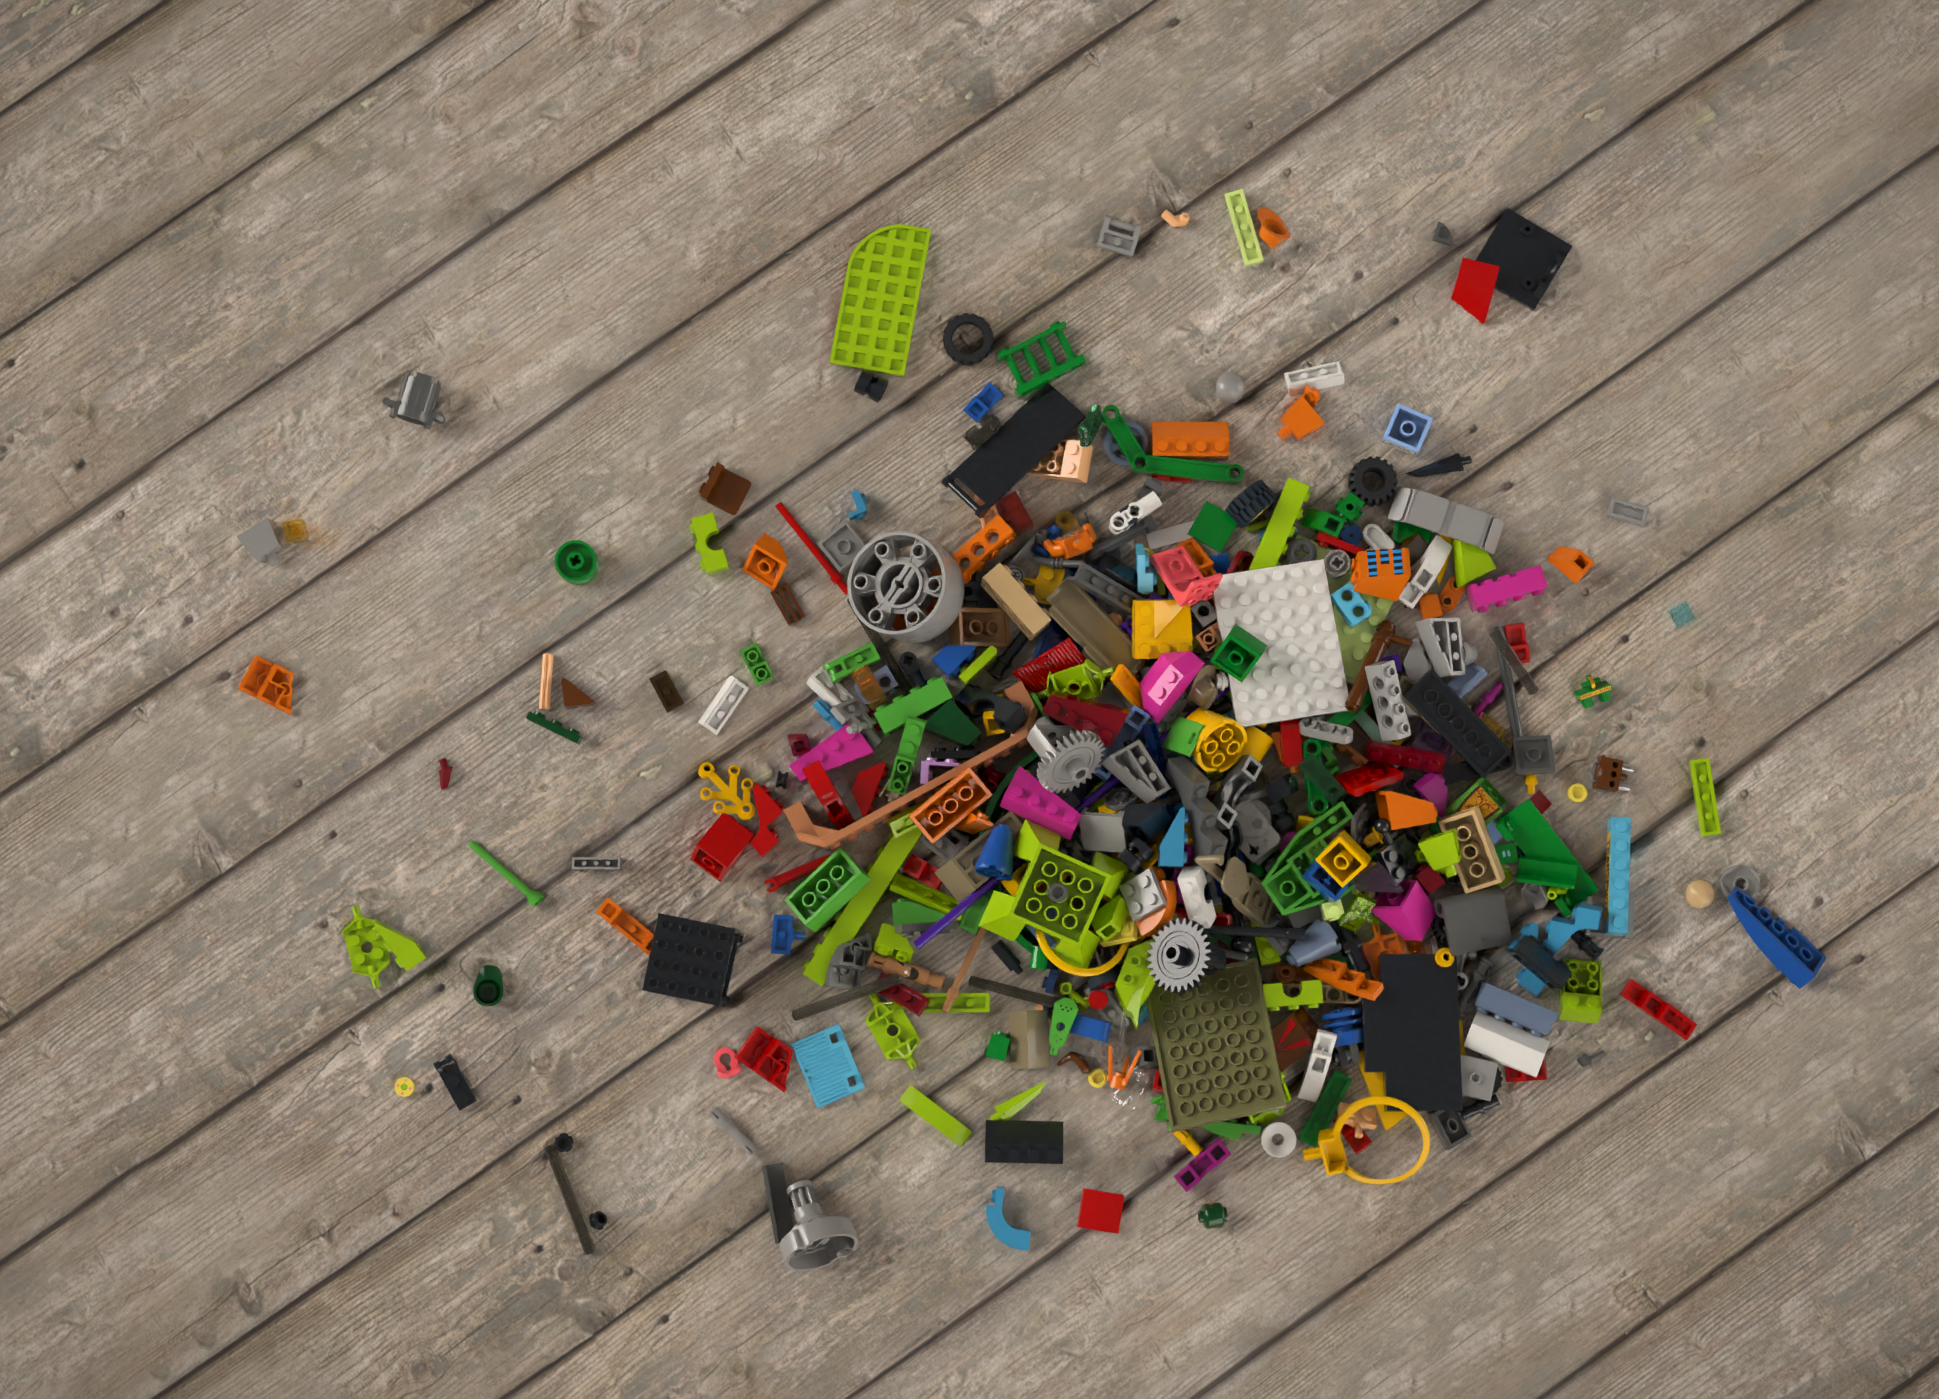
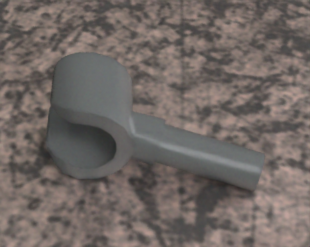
M1602 1050L1590 1057L1584 1053L1577 1061L1582 1067L1590 1065L1595 1059L1605 1055V1052Z

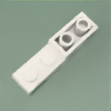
M1438 535L1435 536L1416 564V569L1405 585L1398 599L1410 609L1415 607L1443 567L1452 545Z
M1317 1030L1297 1098L1317 1102L1332 1058L1337 1038L1336 1033Z

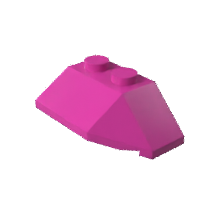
M1192 651L1162 653L1139 683L1144 712L1149 714L1159 724L1204 666L1205 662Z

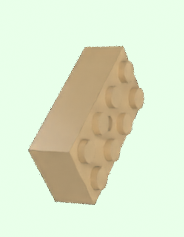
M999 563L982 577L981 586L1032 642L1049 627L1051 621L1049 617L1051 615L1045 608L1041 609L1038 606L1035 596L1031 593L1028 594L1024 590L1025 586L1019 579L1015 580L1012 577V571L1009 567Z
M1479 805L1443 816L1438 821L1442 832L1456 828L1462 859L1454 865L1465 894L1501 883L1506 876Z

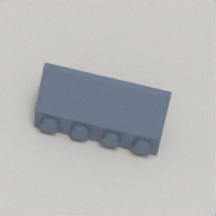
M1488 983L1481 984L1472 1004L1477 1007L1476 1011L1487 1014V1012L1492 1013L1495 1019L1505 1022L1506 1019L1513 1022L1512 1026L1521 1030L1525 1027L1530 1030L1531 1034L1541 1037V1035L1547 1036L1559 1013Z

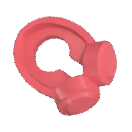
M730 1048L719 1049L714 1057V1063L718 1070L717 1076L723 1079L730 1078V1076L733 1077L741 1070L738 1060L734 1058L736 1054ZM724 1053L729 1054L731 1057V1062L729 1063L730 1071L726 1070L725 1065L720 1062V1056Z

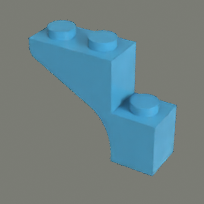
M1580 902L1578 907H1574L1572 919L1575 920L1553 916L1551 921L1547 922L1546 932L1549 934L1548 939H1544L1542 948L1545 949L1546 947L1556 954L1576 931L1581 929L1598 930L1603 907Z
M1534 922L1525 923L1519 931L1521 936L1518 940L1514 939L1508 946L1510 951L1523 935H1533L1537 939L1538 925ZM1522 968L1516 975L1517 981L1515 983L1533 997H1536L1546 985L1527 968Z

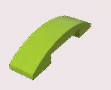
M912 1085L907 1088L899 1099L904 1105L960 1147L972 1133L970 1129Z

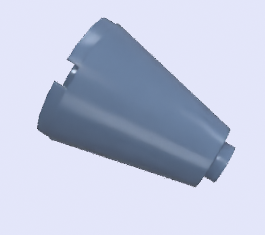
M1322 918L1315 920L1305 931V940H1296L1286 951V959L1291 966L1299 967L1341 950V944L1337 945L1335 941L1338 938L1336 933L1326 921L1321 922Z

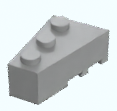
M1428 618L1416 621L1415 623L1433 671L1440 678L1466 675L1460 618Z
M1140 739L1110 755L1101 763L1146 804L1160 798L1171 789Z

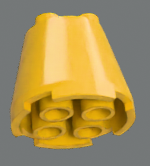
M1202 707L1197 708L1196 711L1186 718L1205 725L1192 752L1195 762L1204 771L1223 772L1238 762L1242 756L1241 751L1244 742H1247V734L1242 725L1231 718Z

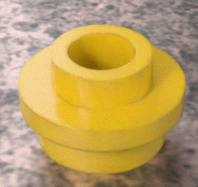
M1441 948L1435 954V961L1441 967H1449L1454 962V956L1450 953V949ZM1444 954L1447 955V961H1445L1443 958Z

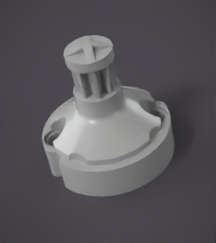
M810 1180L798 1181L787 1188L788 1197L791 1198L795 1209L794 1215L797 1224L781 1240L779 1248L785 1266L793 1271H810L831 1265L835 1260L848 1256L858 1245V1238L850 1219L823 1214L820 1204L816 1201L813 1192L814 1186Z

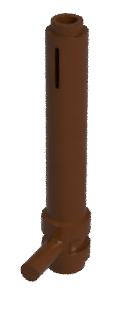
M1384 620L1378 624L1377 632L1374 633L1371 639L1370 649L1345 702V708L1350 712L1359 710L1369 688L1365 666L1381 662L1391 642L1411 647L1412 640L1395 635L1396 626L1390 621Z

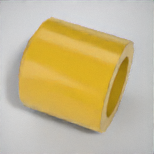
M1254 726L1243 727L1247 734V742H1244L1241 754L1251 755L1260 763L1274 740Z

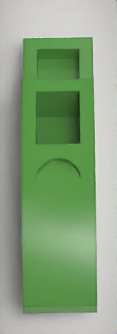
M908 715L888 784V791L906 795L923 740L926 720Z
M1235 1119L1200 1126L1214 1134L1240 1140L1241 1132L1260 1134L1261 1126H1257V1122L1245 1121V1124H1237Z

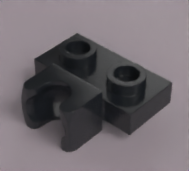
M975 572V581L964 584V589L970 591V596H965L963 603L977 602V608H997V603L981 586L982 577L988 572Z

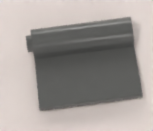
M1499 886L1435 900L1434 909L1438 917L1444 918L1452 956L1512 943L1505 904V892Z

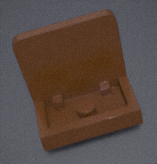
M717 462L715 466L712 465L708 472L709 479L707 483L703 482L700 487V498L731 515H736L751 488V482L725 469L724 465Z

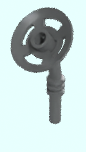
M1034 535L1009 564L1012 565L1024 559L1025 561L1028 560L1029 562L1052 567V569L1079 568L1080 564L1085 563V561L1065 560L1064 558L1048 559L1033 555L1034 552L1031 549L1036 538Z

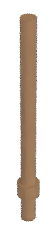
M979 927L952 987L947 991V998L941 1009L945 1013L949 1012L954 1000L958 998L960 986L986 932V929Z

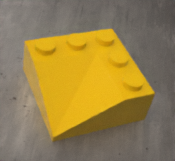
M1175 599L1132 600V658L1158 659L1162 653L1193 652L1190 606L1180 607Z

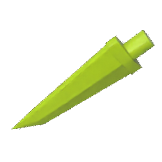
M1046 1081L996 1105L994 1108L997 1113L992 1115L990 1119H1011L1041 1093Z

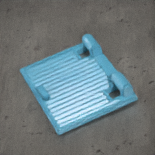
M839 1024L791 1044L817 1109L865 1089L864 1081ZM833 1033L836 1034V1037L839 1041L834 1044L832 1043L831 1038L829 1036ZM853 1076L856 1085L850 1087L847 1079Z

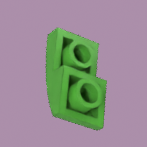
M757 642L740 650L757 686L774 678Z

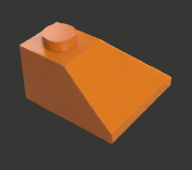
M764 533L754 544L742 571L775 590L788 564L781 543Z

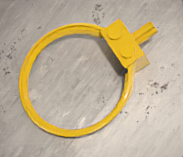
M1102 896V898L1105 899L1107 902L1111 901L1110 899H1107ZM1035 929L1037 941L1045 956L1061 970L1083 977L1096 976L1107 972L1122 959L1128 946L1139 945L1145 939V936H1141L1138 929L1137 941L1119 944L1116 955L1106 964L1096 968L1085 969L1074 967L1061 960L1049 947L1044 933Z
M1370 1096L1357 1100L1347 1106L1338 1116L1333 1128L1319 1130V1147L1303 1149L1304 1159L1307 1161L1323 1158L1327 1175L1344 1172L1352 1179L1361 1183L1376 1185L1392 1184L1409 1178L1422 1167L1430 1150V1134L1422 1116L1409 1104L1388 1096ZM1374 1104L1394 1106L1409 1114L1419 1126L1423 1137V1149L1418 1162L1405 1174L1391 1179H1374L1364 1176L1352 1167L1347 1166V1158L1340 1131L1347 1119L1354 1112L1365 1106Z

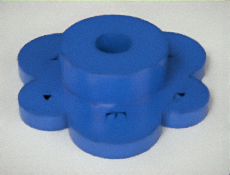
M1347 525L1345 530L1340 533V537L1345 542L1357 546L1359 539L1362 538V533H1360L1359 526L1353 525L1351 527Z

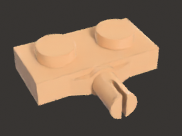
M1340 1102L1337 1106L1338 1116L1350 1104ZM1363 1107L1354 1112L1344 1124L1354 1128L1356 1138H1362L1363 1128L1374 1130L1378 1126L1376 1110Z

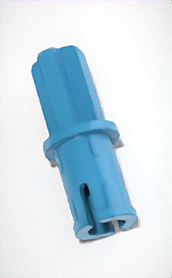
M820 698L813 704L814 708L836 732L846 725L841 724L830 712L831 708L823 699Z

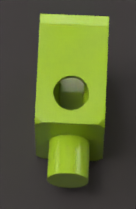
M1456 828L1420 840L1418 845L1434 871L1443 868L1447 878L1458 874L1454 864L1460 862L1462 855Z

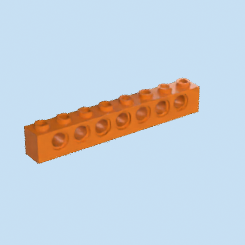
M999 514L952 555L961 569L964 584L970 581L976 571H981L986 566V562L996 558L1003 547L1009 546L1015 540L1017 535ZM993 536H999L996 542H991ZM984 548L983 554L976 555L978 549ZM965 561H970L967 568H962V564ZM941 567L937 568L931 576L942 575ZM939 582L935 583V587L939 586ZM933 598L931 604L925 609L927 614L934 609L939 598ZM896 614L892 625L896 631L907 629L905 614ZM917 614L913 616V623L917 621Z

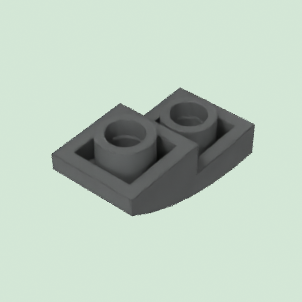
M1357 1043L1333 1048V1061L1337 1063L1338 1067L1361 1062Z

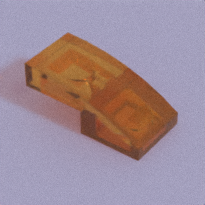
M867 664L850 673L871 709L888 700Z

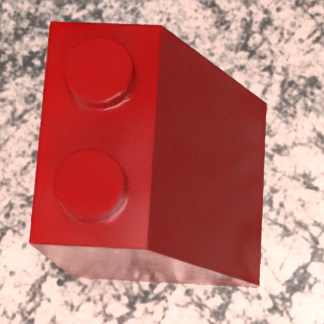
M722 813L696 844L690 860L721 882L748 847L754 834L748 827L736 822L733 816Z

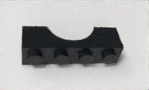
M968 683L953 699L963 713L972 717L986 711H994L993 717L999 728L1011 734H1014L1028 718L1024 712V707L1019 702L1014 703L1004 696L1000 697L992 691L983 690L978 685L974 686Z

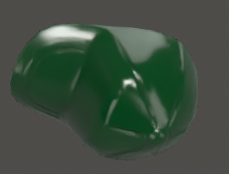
M493 965L481 967L474 984V998L482 1006H494L503 997L502 973L498 967Z

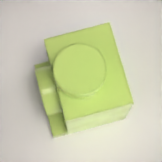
M1340 898L1336 902H1326L1319 905L1323 921H1334L1340 919L1342 914H1345Z

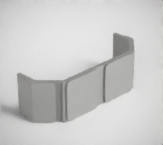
M1405 487L1397 488L1387 517V523L1391 521L1409 523L1477 546L1487 552L1489 556H1493L1504 525V522L1481 510L1424 491Z

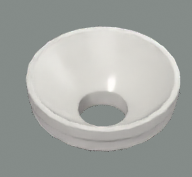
M1271 1123L1262 1132L1261 1144L1270 1156L1285 1157L1296 1146V1134L1292 1127L1286 1123ZM1277 1133L1281 1134L1284 1139L1283 1143L1278 1146L1272 1142L1273 1135Z

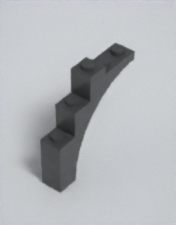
M1185 756L1169 758L1164 775L1174 786L1186 812H1188L1193 838V866H1199L1195 862V858L1198 856L1220 854L1224 856L1228 839L1215 827L1219 810L1206 798L1210 781ZM1204 870L1207 883H1210L1212 876Z

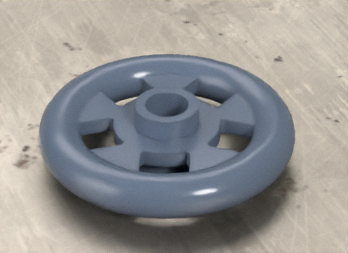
M1125 421L1134 437L1140 436L1141 444L1139 445L1146 455L1149 448L1147 433L1139 424ZM1108 430L1103 443L1106 455L1117 465L1130 466L1124 455L1118 457L1114 453L1117 448L1119 451L1121 450L1117 444L1111 442L1112 435Z

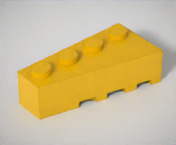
M1364 1048L1359 1051L1361 1062L1356 1063L1368 1094L1369 1096H1384L1383 1072H1364ZM1374 1104L1376 1113L1385 1131L1408 1115L1406 1112H1384V1104Z

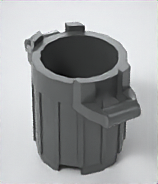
M407 371L406 376L404 375L397 401L390 400L387 397L382 401L384 407L392 408L389 417L393 419L397 417L410 423L422 425L424 429H430L433 422L443 424L446 420L445 416L433 413L441 390V381L438 380L436 384L432 382L434 377L417 372L416 376H410L411 371Z

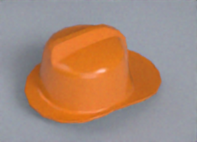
M1260 208L1257 215L1261 222L1259 236L1270 248L1273 249L1283 240L1290 238V233L1283 221L1274 211L1267 208Z

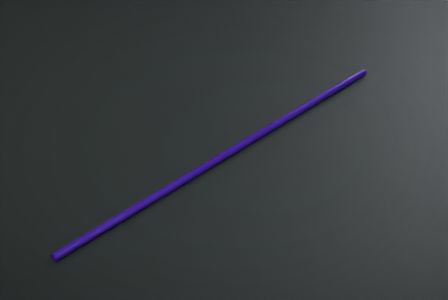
M1229 683L1224 691H1219L1218 689V696L1212 705L1230 691ZM1197 705V706H1196L1195 708H1193L1189 713H1187L1183 718L1186 719L1192 712L1196 711V709L1199 708V707H1201V706H1198V705ZM1171 728L1145 748L1150 757L1162 748ZM1113 775L1074 809L1081 813L1085 807L1090 808L1121 781ZM1015 857L1013 859V871L1025 861ZM997 876L989 878L913 943L918 949L922 948L1002 880H997Z

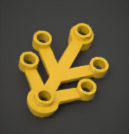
M702 763L698 770L699 776L703 779H710L722 792L711 791L710 788L705 787L701 789L700 798L705 801L709 799L731 801L735 805L729 806L721 801H717L713 805V811L716 814H737L742 820L753 818L755 807L750 803V790L753 786L752 780L746 778L742 781L743 797L741 800L737 796V777L740 773V768L737 765H731L728 769V775L730 776L728 787L714 772V766L711 763ZM704 767L710 768V771H705ZM735 769L737 773L734 774L731 770ZM744 783L750 784V787H745ZM703 792L709 793V796H704ZM719 805L722 807V809L718 810L716 809V806ZM743 808L749 809V812H744Z

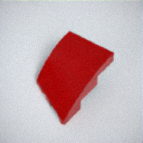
M1462 258L1451 299L1458 305H1461L1466 312L1478 319L1481 324H1484L1500 266Z
M756 1026L734 1058L782 1092L786 1091V1079L790 1070L789 1062L792 1059L793 1050Z

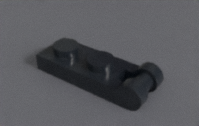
M449 1054L445 1056L446 1059L441 1062L438 1060L433 1064L457 1108L461 1111L477 1102V1099L455 1059ZM450 1065L452 1071L446 1073L444 1068Z

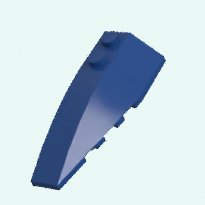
M1735 886L1727 898L1746 932L1775 967L1792 984H1795L1799 989L1817 975L1826 957L1794 927L1790 929L1785 926L1784 920L1780 917L1776 919L1769 914L1770 910L1764 906L1759 907L1756 905L1755 899Z

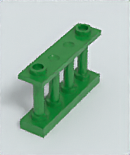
M1057 321L1049 326L1050 329L1012 348L1006 347L999 351V355H997L998 362L1006 361L1017 382L1015 394L1018 399L1085 365L1086 360L1083 354L1079 356L1074 354L1062 331L1066 328L1065 321L1061 323ZM1056 334L1068 357V362L1062 365L1057 362L1046 341V338ZM1038 342L1051 365V370L1046 373L1041 372L1028 348ZM1020 351L1024 354L1034 373V379L1028 382L1023 379L1012 358L1013 355Z

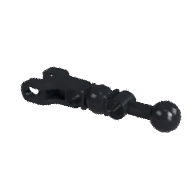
M1234 820L1230 829L1222 830V834L1228 839L1224 853V863L1222 866L1215 864L1222 871H1225L1229 858L1237 857L1240 860L1239 848L1243 843V834L1240 823ZM1220 884V891L1226 898L1222 900L1224 913L1232 916L1234 926H1245L1244 914L1236 909L1232 899L1223 892ZM1234 936L1231 941V949L1250 956L1255 950V941L1251 936Z

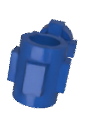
M1052 525L1051 528L1047 529L1049 533L1047 540L1060 537L1062 530ZM1043 544L1036 545L1033 550L1036 556L1050 557Z

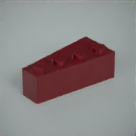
M1053 691L1042 712L1080 732L1083 730L1091 731L1105 745L1112 747L1131 709Z

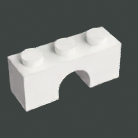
M1200 866L1184 867L1177 880L1188 918L1202 924L1204 929L1210 928L1217 916L1212 900H1205L1204 888L1207 884L1204 870Z

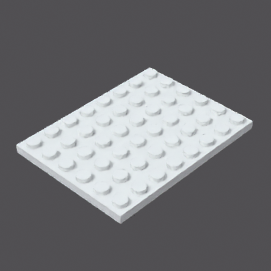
M1324 559L1224 574L1220 585L1213 591L1222 642L1234 625L1237 624L1268 645L1242 683L1227 673L1235 721L1243 727L1348 711L1345 708V702L1349 694Z

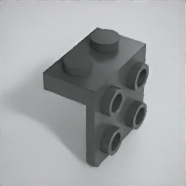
M1363 803L1353 815L1351 827L1344 826L1339 832L1340 834L1345 830L1360 847L1364 838L1369 835L1367 821L1370 817V810H1368V804Z

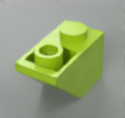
M1120 894L1098 909L1091 921L1095 932L1105 941L1115 936L1123 928L1129 913L1124 898Z
M882 923L874 951L880 955H888L901 962L910 963L914 950L906 936L902 937V933H895V926Z

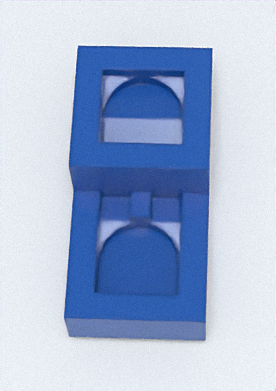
M989 382L963 411L978 423L1004 394Z

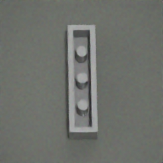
M572 857V870H621V857Z

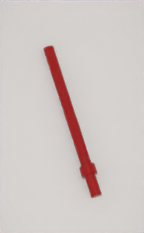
M782 502L778 503L775 506L831 576V581L837 584L843 593L847 595L848 589L847 584L843 580L844 577L839 571L836 572Z

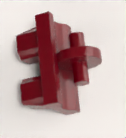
M988 766L979 778L990 792L993 793L1005 778V774L999 773L991 766Z

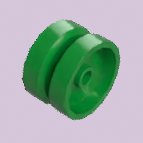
M568 541L560 546L555 554L554 563L557 572L565 581L572 585L587 584L598 573V556L590 545L583 541ZM575 561H580V564L574 565Z

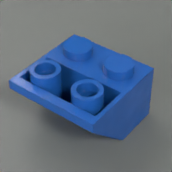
M946 645L932 659L933 664L949 680L952 676L956 678L960 674L962 666L965 663L969 665L975 659L976 647L973 645Z
M1316 860L1301 876L1302 879L1330 903L1336 902L1351 883V881L1342 888Z

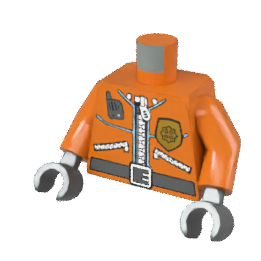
M1084 512L1085 517L1080 518L1078 515L1076 516L1078 525L1082 528L1055 539L1047 540V531L1045 529H1041V534L1035 532L1036 542L1043 544V547L1052 557L1060 559L1072 558L1093 549L1092 544L1096 540V534L1091 524H1089L1086 512Z

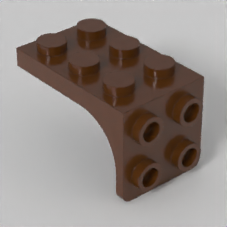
M1372 702L1363 711L1378 725ZM1354 719L1347 726L1353 730V741L1349 744L1332 742V744L1335 745L1333 748L1341 755L1345 753L1350 757L1349 761L1356 767L1360 765L1362 767L1368 762L1366 759L1369 740L1372 739Z

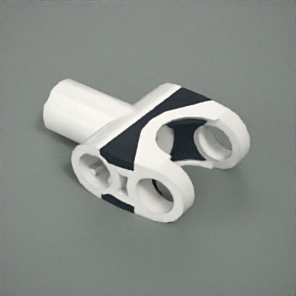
M1152 491L1137 502H1132L1115 513L1110 519V532L1117 535L1137 525L1142 518L1162 506L1157 494ZM1120 522L1123 526L1116 527L1113 523Z

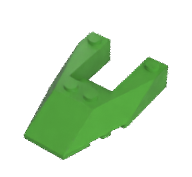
M1343 801L1336 802L1326 812L1317 816L1295 834L1260 883L1282 916L1329 902L1302 879L1301 876L1324 848L1328 846L1324 838L1352 819L1353 815ZM1376 849L1366 852L1371 857L1369 864L1351 880L1349 887L1340 898L1382 869L1376 855Z

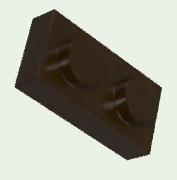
M666 670L649 679L667 713L684 705Z

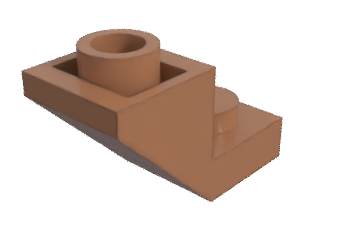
M1218 621L1195 637L1206 653L1222 642Z

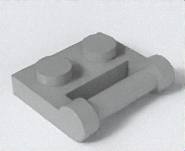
M1106 215L1096 247L1133 258L1142 225L1129 224L1112 219V216ZM1113 226L1119 229L1133 232L1134 235L1132 237L1112 230H1108V227Z
M954 827L948 832L959 840L957 845L944 835L932 844L922 834L919 840L946 863L956 856L970 839L967 834H962Z

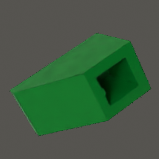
M1308 508L1300 526L1316 533L1322 532L1337 539L1345 520L1325 511Z

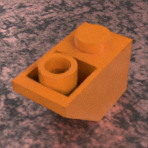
M1559 546L1547 558L1550 563L1575 584L1580 581L1595 563L1581 550Z

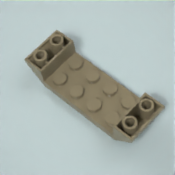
M1009 811L992 827L934 872L958 902L962 901L989 879L975 872V864L993 828L998 826V824L1009 826V829L1013 831L1014 846L1025 818Z

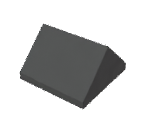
M1433 1111L1427 1114L1445 1150H1450L1472 1137L1460 1111Z

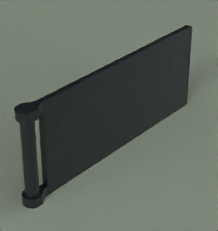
M1047 383L958 468L944 477L942 484L946 488L949 487L973 509L978 518H983L998 500L1070 434L1086 416L1050 383ZM958 478L985 504L979 506L954 483V480Z

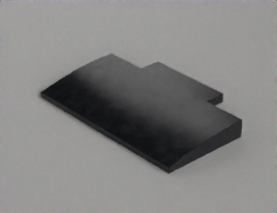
M1435 954L1378 955L1379 982L1383 983L1384 989L1375 1001L1362 998L1364 1072H1383L1384 1096L1399 1099L1412 1106L1416 1111L1463 1110L1456 956H1454V962L1451 966L1441 967L1435 961ZM1444 954L1443 958L1445 961H1447V955ZM1384 1105V1112H1404L1394 1106Z

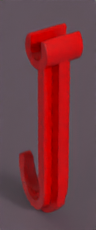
M831 855L822 856L773 878H766L764 880L765 885L770 882L773 883V887L768 888L767 892H774L777 888L812 874Z

